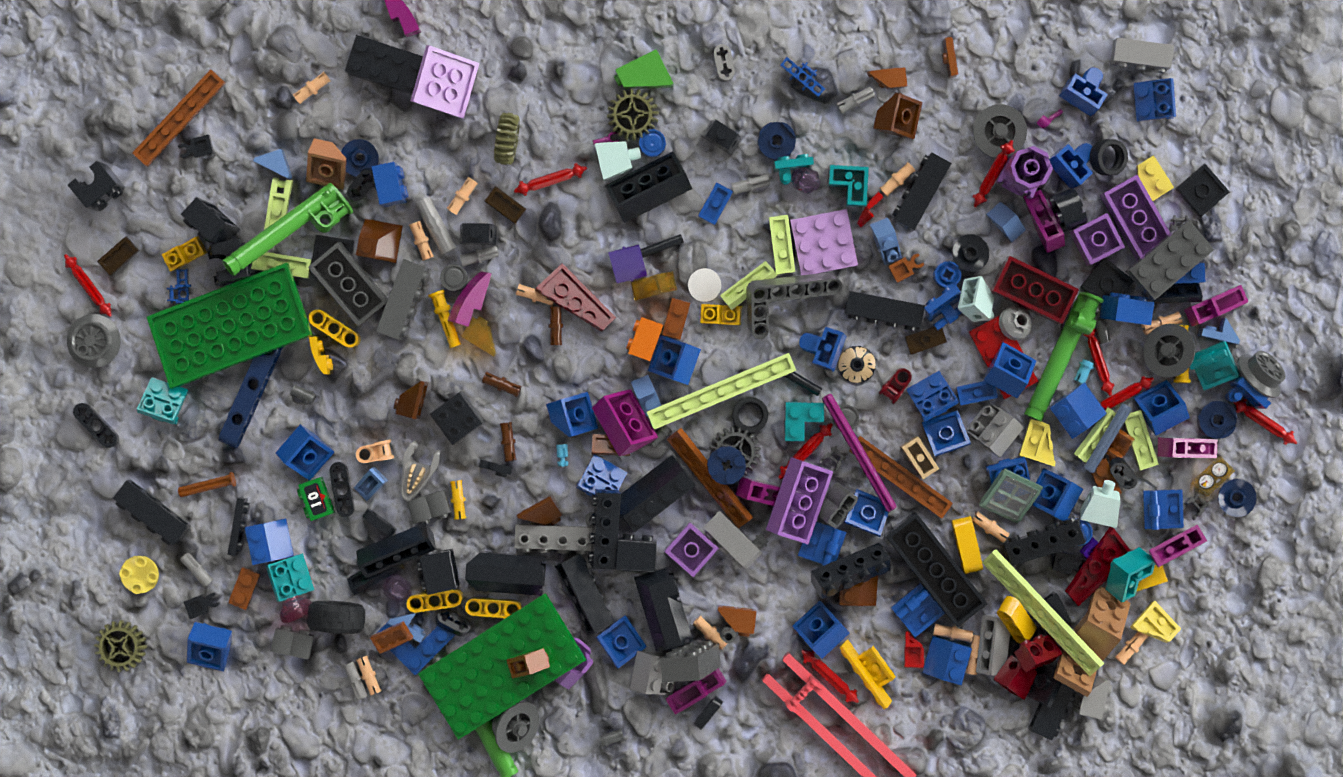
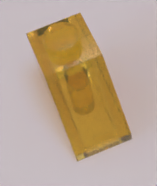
M673 271L631 282L635 301L677 290Z
M480 316L478 319L473 317L469 327L467 326L461 337L496 357L497 351L492 330L487 325L489 322Z

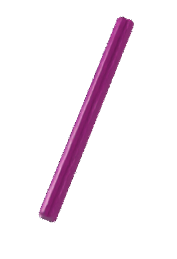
M832 394L825 395L822 398L823 403L887 512L893 511L896 508L894 500Z

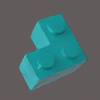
M829 166L828 186L847 187L846 206H867L869 167Z
M785 402L784 441H804L805 422H824V403Z
M1140 547L1127 552L1119 558H1115L1110 564L1111 568L1105 590L1121 603L1134 597L1139 581L1153 574L1154 560Z

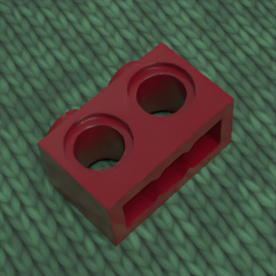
M1039 635L1031 642L1028 639L1020 643V648L1014 652L1025 672L1050 664L1062 655L1060 648L1051 635L1045 637Z

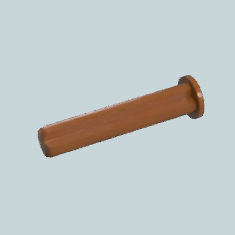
M230 472L226 476L179 487L178 494L180 497H185L229 485L235 487L236 478L234 473Z

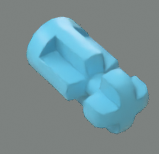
M556 445L557 457L560 458V461L557 462L558 466H568V461H565V457H568V445Z

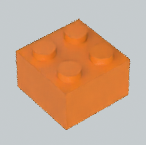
M641 317L640 321L636 320L633 331L636 332L634 339L630 338L626 347L629 350L628 354L651 361L663 325Z

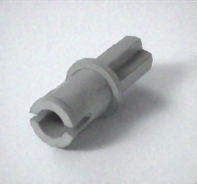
M871 87L855 95L852 93V96L837 103L838 108L842 114L856 106L859 108L860 104L874 98L875 93Z
M763 175L751 179L747 177V180L731 183L733 193L736 195L750 190L753 192L754 189L769 186L770 180L768 175Z
M496 246L460 255L463 267L478 262L481 264L482 261L498 257L499 252Z
M186 553L181 557L180 560L190 570V575H194L204 588L214 580L203 569V565H200L190 553Z
M355 662L343 665L349 679L348 684H351L356 699L361 700L367 697Z

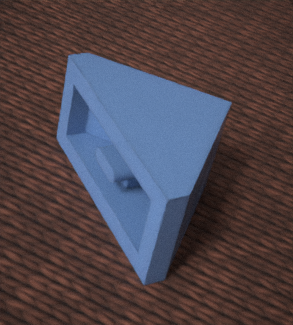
M282 149L255 157L253 160L290 180L292 178L285 152Z
M999 202L986 214L1011 243L1026 231L1018 216L1002 202Z
M373 467L356 484L354 489L368 501L388 479L376 467Z

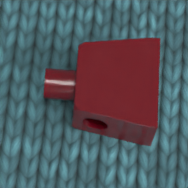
M1010 656L993 680L1010 693L1025 700L1037 671L1034 669L1025 672L1019 660L1014 656Z

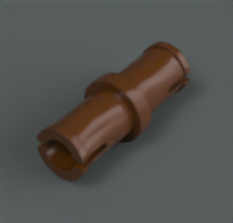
M552 306L549 307L550 324H548V328H550V345H562V307Z
M487 371L482 379V383L497 388L499 392L504 391L515 397H518V393H520L522 388L521 385L507 381L505 377L500 378Z
M512 422L500 423L502 441L500 442L503 445L504 462L516 461L514 446L516 439L513 438Z

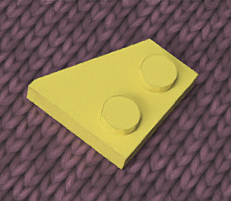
M1154 155L1136 166L1137 175L1152 201L1174 188Z
M1030 419L1019 455L1055 467L1050 425Z
M1156 601L1151 602L1130 626L1133 630L1165 643L1170 642L1181 630Z

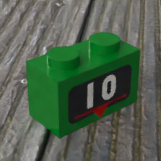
M323 477L298 485L297 493L300 500H303L306 506L303 508L306 518H310V521L335 513Z

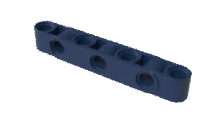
M283 347L274 350L270 355L266 353L253 358L220 432L219 442L235 449L239 447ZM254 379L258 382V387L255 390L250 385ZM238 414L243 419L240 425H237L235 422V417Z

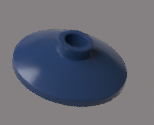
M354 139L346 143L342 148L341 153L346 157V172L356 177L364 168L372 169L371 166L378 165V151L367 140ZM359 153L364 157L361 160L356 157Z
M1231 479L1224 483L1219 490L1218 503L1227 515L1233 517L1245 516L1256 505V491L1249 482L1243 479ZM1234 494H1237L1239 497L1237 501H1234L1232 498Z

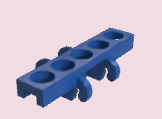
M786 57L780 66L792 75L789 80L795 77L804 85L803 91L807 88L819 97L825 88L812 78L813 75H817V70L813 71L808 67V62L802 63L803 67L800 68ZM786 61L792 65L790 68L784 66ZM795 67L797 70L793 73L792 68ZM803 69H806L811 75H808ZM802 73L806 75V79L803 81L799 79V75ZM811 82H813V86H808ZM815 86L821 89L819 93L814 91Z
M176 269L177 285L174 288L173 285H170V288H166L169 290L170 299L167 301H170V304H173V301H176V304H181L189 300V287H191V284L188 283V269ZM182 271L184 272V279L180 278V272ZM185 281V285H180V282ZM173 290H178V299H174ZM181 291H186L187 296L185 298L180 296Z

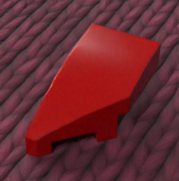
M880 192L873 196L863 209L857 222L860 228L874 217L869 210L884 198Z
M905 631L904 668H924L923 645L909 631Z

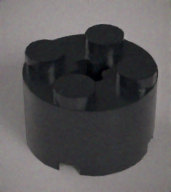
M1070 188L1048 198L1050 208L1063 232L1088 222L1086 212L1082 210L1083 203L1075 189Z

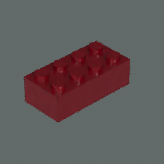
M1007 256L990 291L1059 325L1063 324L1079 289L1012 256Z

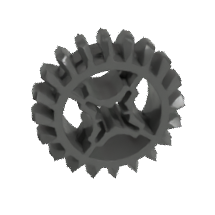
M730 426L731 432L729 433L724 428L723 432L725 435L723 436L718 432L716 435L720 439H712L714 443H717L716 447L710 446L709 448L712 450L724 446L736 448L740 443L739 451L744 455L745 461H747L746 468L753 471V467L750 466L751 463L758 465L754 457H761V455L755 454V451L761 450V447H754L759 441L754 440L752 442L751 440L755 435L752 433L748 437L746 435L748 430L741 433L740 427L737 428V432H734L733 426ZM730 436H740L734 445H728L723 442ZM745 439L751 448L750 456L742 452V445ZM727 460L725 464L721 463L724 466V471L732 468L730 467V460Z

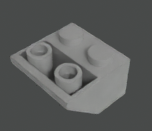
M988 401L966 428V432L988 450L1001 457L1024 427L1015 418Z
M637 651L630 689L644 694L671 695L674 691L675 682H662L660 658L665 655Z
M1103 676L1095 678L1092 691L1088 697L1076 691L1072 709L1080 715L1102 719L1103 715L1107 713V696H1110L1112 691L1110 681Z

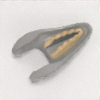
M415 440L408 446L403 457L401 494L402 498L406 501L412 500L420 492L439 464L440 450L433 452L431 465L427 466L417 463L412 457L414 450L418 448L417 441Z

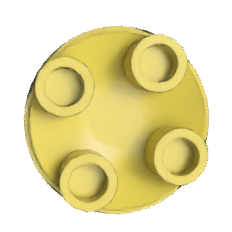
M139 555L126 560L121 567L119 575L125 588L134 594H141L155 587L158 582L159 571L154 561L146 556Z

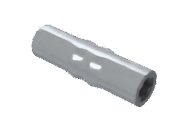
M427 197L417 202L415 205L441 254L445 255L456 249L431 198Z

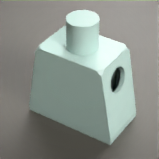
M625 141L595 144L604 181L632 170L631 161L641 159L639 147L628 150Z
M982 276L964 279L958 309L973 322L992 320L994 318L992 311L994 296Z
M1105 480L1102 488L1097 486L1091 488L1080 509L1081 520L1117 528L1120 495L1118 491H1114L1115 483L1113 481Z

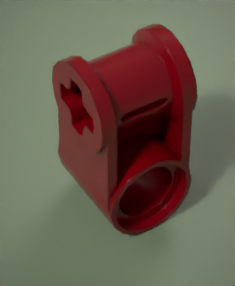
M905 368L897 369L885 382L878 394L886 396L894 405L912 379L911 372ZM905 371L908 375L907 380L899 382L897 378L898 373Z

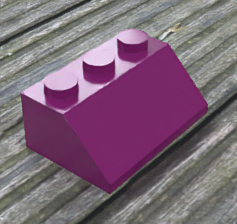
M631 389L603 396L592 407L618 456L633 453L658 438Z

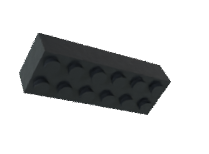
M912 512L884 534L957 628L988 604L916 512Z

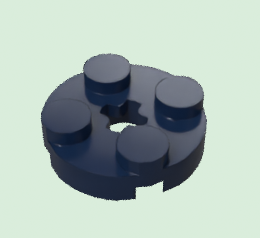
M770 122L761 129L758 137V146L761 153L777 161L778 157L789 156L796 144L794 130L784 122ZM775 136L777 138L780 136L782 144L780 146L777 144L773 145L772 137Z
M1222 401L1208 402L1197 415L1200 430L1210 438H1226L1236 428L1237 413L1229 403ZM1215 415L1222 417L1220 425L1213 423Z
M724 446L714 450L709 456L707 463L708 472L716 482L724 485L734 484L739 481L746 470L744 456L738 449L731 446ZM730 460L732 468L724 471V466L721 463Z

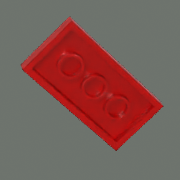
M1000 315L968 332L987 369L1003 342L1023 353L1017 340H1011L1002 333L999 326ZM1032 372L1028 385L1025 388L1039 382L1034 372ZM998 388L1003 399L1011 396Z

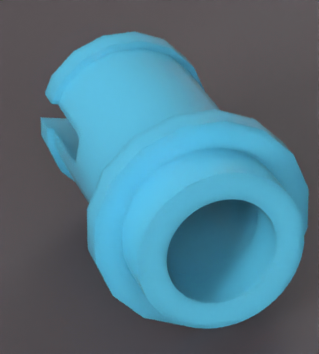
M1085 359L1079 362L1081 365L1073 379L1080 383L1086 382L1091 369H1094L1092 367L1094 363Z

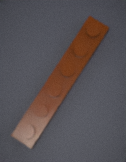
M210 69L132 153L148 167L226 82Z
M682 428L667 438V441L738 529L753 518L728 485L720 484L711 477L708 472V460Z
M859 435L858 440L879 474L941 519L944 517L953 504L951 501Z

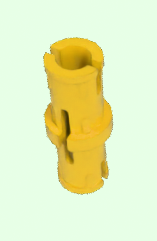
M457 480V489L455 481H450L454 520L459 519V511L461 519H465L464 501H466V498L463 497L462 480Z

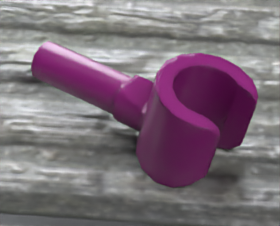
M1059 109L1049 118L1043 115L1037 121V124L1041 128H1046L1063 111Z
M611 132L607 137L592 140L593 145L604 142H619V140L611 141V136L618 133Z

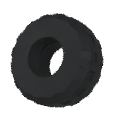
M313 601L308 606L307 625L310 630L334 634L360 633L364 628L365 609L363 605L358 603Z

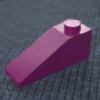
M1036 191L1031 199L1026 198L1027 195L1024 196V202L1046 252L1049 253L1064 247V233L1042 191Z
M1158 437L1157 457L1217 458L1218 439Z
M742 477L739 480L736 495L747 500L774 506L780 487Z
M1197 524L1148 550L1159 568L1207 542V539Z

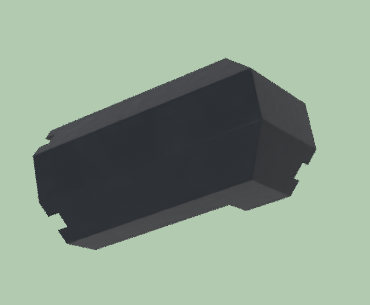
M481 551L466 564L465 580L476 591L542 596L544 590L540 589L545 584L546 563H542V561H546V556Z
M671 566L655 570L654 573L648 572L634 576L656 652L660 651V647L664 651L686 644V639H689V642L693 641L681 598L677 599L680 596L674 573H669V571H672Z

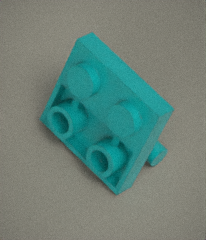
M808 154L797 155L796 159H789V156L778 157L777 161L773 164L774 172L779 173L780 183L788 185L791 182V170L812 168L814 158L809 157Z
M1226 341L1195 352L1194 360L1190 365V369L1195 370L1203 390L1241 376Z
M151 377L137 407V413L152 417V419L161 422L177 424L179 420L177 416L188 394V389L183 387L170 389L168 382Z
M303 553L266 565L277 602L315 590Z

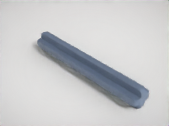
M1126 404L1120 406L1085 464L1084 468L1087 471L1095 472L1132 411Z

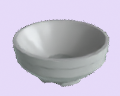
M1017 305L1010 306L1001 312L999 326L1007 338L1015 341L1021 340L1031 332L1032 319L1028 311L1023 307ZM1018 315L1022 316L1025 320L1023 326L1017 322Z

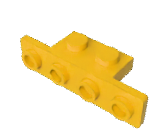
M847 639L839 647L843 657L848 659L854 672L861 677L864 686L871 691L876 703L883 709L888 708L892 700L882 686L894 680L896 676L874 645L858 654Z

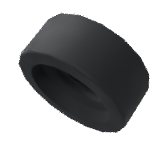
M1116 139L1100 140L1095 143L1090 152L1092 169L1100 175H1118L1124 170L1128 162V152L1125 145ZM1107 146H1111L1114 149L1116 157L1114 165L1110 169H1107L1102 162V154Z
M746 397L735 404L732 411V419L737 428H741V431L748 430V433H754L765 427L769 413L763 401L756 397ZM746 404H755L761 410V420L754 426H746L740 421L739 411Z

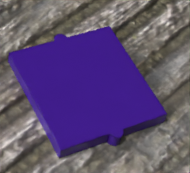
M639 245L627 248L623 246L622 249L608 252L617 284L626 281L633 282L634 279L647 276Z

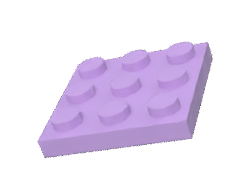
M426 45L410 101L464 119L479 63Z
M847 209L790 220L801 275L818 274L858 266Z

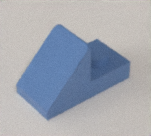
M1221 318L1218 331L1216 327L1205 326V328L1199 329L1197 335L1220 342L1226 341V343L1233 345L1240 343L1227 318Z
M649 375L631 382L646 417L648 416L647 411L662 406Z
M412 612L393 617L388 621V624L391 626L404 621L413 635V639L419 643L426 636L423 633L424 629L416 624L410 625L417 613Z

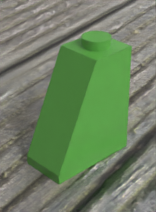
M657 49L615 69L617 75L614 78L618 86L622 85L624 89L671 88L674 86Z

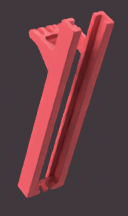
M789 652L783 656L782 660L806 682L794 697L770 674H766L762 678V681L785 702L786 707L791 712L793 711L802 718L862 777L877 776L799 703L812 690L827 702L904 777L917 776L909 766Z

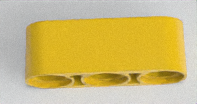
M313 310L309 314L311 325L342 345L354 348L360 344L361 337L356 331L325 311ZM317 313H321L323 316V321L319 324L314 321ZM334 323L339 326V332L336 334L330 331V327ZM349 334L355 336V342L351 345L346 341Z
M971 516L951 520L963 573L968 574L983 570V563Z
M457 588L427 595L426 592L412 595L407 600L406 605L408 610L413 613L458 606L463 601V593ZM450 593H456L459 596V601L456 603L451 602L449 599ZM434 595L439 597V605H433L431 603V596ZM412 599H419L421 606L414 608L411 604Z
M1006 596L997 611V615L1016 642L1022 643L1028 639L1031 640L1037 630L1036 625L1019 600L1012 596Z
M472 597L467 601L465 610L471 616L507 618L512 615L508 612L510 604L516 605L518 610L522 606L517 600ZM475 601L479 604L480 608L478 611L470 609L469 605L471 602ZM496 603L499 607L498 612H491L489 604Z

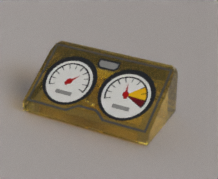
M1219 456L1192 483L1204 496L1208 497L1235 470Z

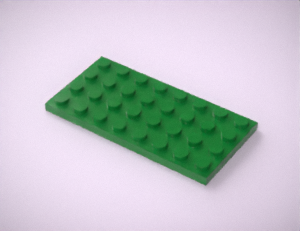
M289 263L278 265L147 316L170 389L180 387L313 335Z
M545 593L421 671L418 675L459 740L587 659ZM544 648L549 657V668L530 675L512 678L507 659Z

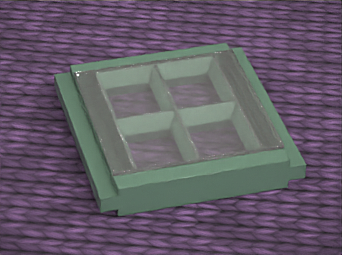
M1004 468L987 490L979 505L1018 524L1037 499L1043 487Z

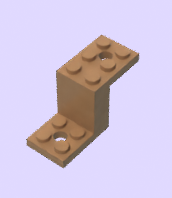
M1100 586L1092 593L1088 611L1073 631L1104 661L1122 639L1131 603L1127 600L1121 603L1105 590L1106 588ZM1062 648V655L1059 657L1053 678L1088 697L1092 691L1096 672L1089 676Z

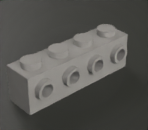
M516 524L515 548H519V552H530V549H538L540 553H550V549L557 550V553L563 554L569 553V550H577L576 554H588V551H591L589 533H592L593 527Z

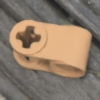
M391 439L359 447L356 451L357 460L361 463L393 459L394 455L391 453L389 444ZM363 449H367L370 452L368 460H364L360 456V452Z

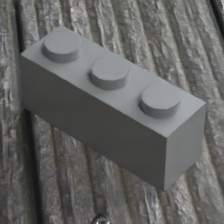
M1116 38L1113 40L1110 63L1116 64L1115 67L1127 68L1128 65L1135 66V70L1144 71L1146 68L1154 69L1153 72L1165 73L1172 66L1174 45Z
M720 511L704 526L707 530L705 535L711 541L716 539L721 544L719 549L726 555L730 553L734 557L732 561L739 568L743 566L745 569H748L762 554Z
M982 615L976 667L977 673L996 675L1007 661L1010 633L998 615Z

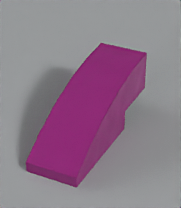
M384 0L391 20L393 22L400 20L406 37L421 33L416 19L403 0Z
M480 271L471 279L456 299L447 321L469 327L473 310H481L492 273Z
M1239 285L1184 309L1191 327L1227 313L1249 301L1242 285Z
M718 668L700 681L688 682L666 697L665 700L676 715L723 686L727 680Z

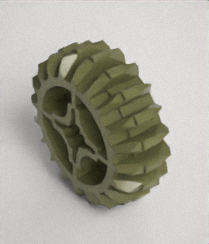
M630 89V95H627L626 91L623 90L622 94L624 97L621 98L619 94H616L615 96L618 101H610L614 107L610 106L608 110L613 112V114H607V118H613V120L608 122L609 126L616 125L612 129L613 132H616L618 129L620 130L618 137L625 133V140H628L629 135H632L633 141H636V135L639 134V137L642 138L643 132L649 134L648 128L655 129L651 122L658 123V119L653 118V116L659 115V112L652 111L657 108V104L650 105L653 102V98L651 97L646 100L647 92L640 96V89L637 90L636 95L633 94V89ZM629 100V108L626 111L617 113L619 107ZM635 100L642 102L648 111L637 109ZM632 105L635 113L638 114V117L635 116L634 124H632L631 116H627L632 111ZM649 117L643 127L640 129L636 128L639 119ZM617 119L628 120L631 130L621 126Z
M502 113L497 125L494 160L496 163L511 165L516 155L520 118L514 113Z
M120 620L118 624L116 621H113L111 626L109 624L104 626L105 630H99L101 636H96L95 639L100 643L94 644V647L99 648L95 655L101 654L98 661H105L103 667H107L110 664V671L117 668V672H122L124 668L127 672L130 670V667H137L136 662H142L139 656L146 655L141 650L147 648V645L142 644V642L146 641V637L140 638L139 635L143 634V631L136 632L137 625L131 628L130 621L124 624V620ZM114 631H123L127 633L122 638H118L117 636L113 637L111 635V633H113ZM131 639H133L135 645L134 652L130 647ZM107 640L112 648L110 654L107 650ZM123 642V649L117 651L120 646L119 643ZM119 654L130 657L128 661H118L115 658Z

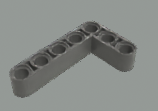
M831 272L750 282L746 289L747 326L749 331L756 339H763L768 335V302L835 295L842 290V282ZM831 281H835L832 286H828ZM813 283H816L814 288H810ZM794 285H798L797 289L791 291ZM779 287L777 292L772 293L774 288ZM757 289H761L760 293L754 295ZM761 307L759 312L754 313L756 308ZM762 325L759 330L755 331L757 326Z

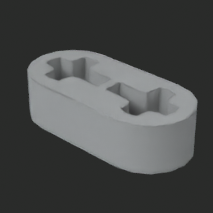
M720 44L714 49L718 77L722 81H729L735 74L731 50L727 45ZM720 49L728 52V54H725V61L723 62L721 56H717ZM724 64H726L728 70H731L729 77L721 74Z

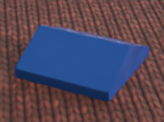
M958 410L922 422L934 457L971 445Z
M856 489L854 495L858 497V501L853 509L847 513L844 523L880 537L889 512L886 511L878 497Z
M626 615L596 636V639L617 669L636 656L637 651H642L647 647Z

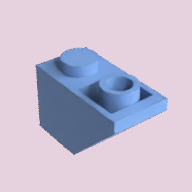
M885 218L870 224L873 238L884 265L902 259L896 232L889 219Z

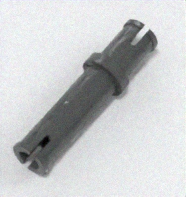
M724 625L721 628L720 637L724 642L731 643L736 637L735 630L730 625Z

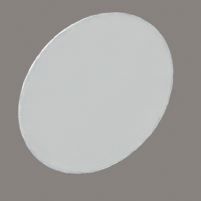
M707 268L699 269L690 276L688 289L696 300L708 302L715 299L720 293L721 280L713 270Z

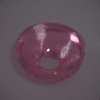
M296 595L285 600L279 613L281 621L288 623L307 615L308 606L312 603L310 599Z

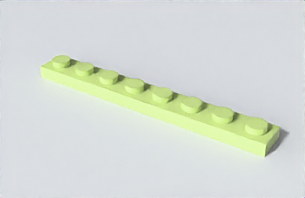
M787 353L647 411L653 428L657 429L796 371L790 354Z
M996 549L982 562L1089 676L1104 664Z

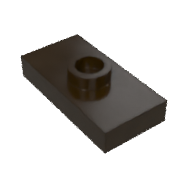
M496 186L484 201L514 224L518 222L527 210Z
M125 236L97 262L109 276H112L140 250L128 236Z
M931 327L904 337L910 355L947 343L943 328L937 331L935 327Z

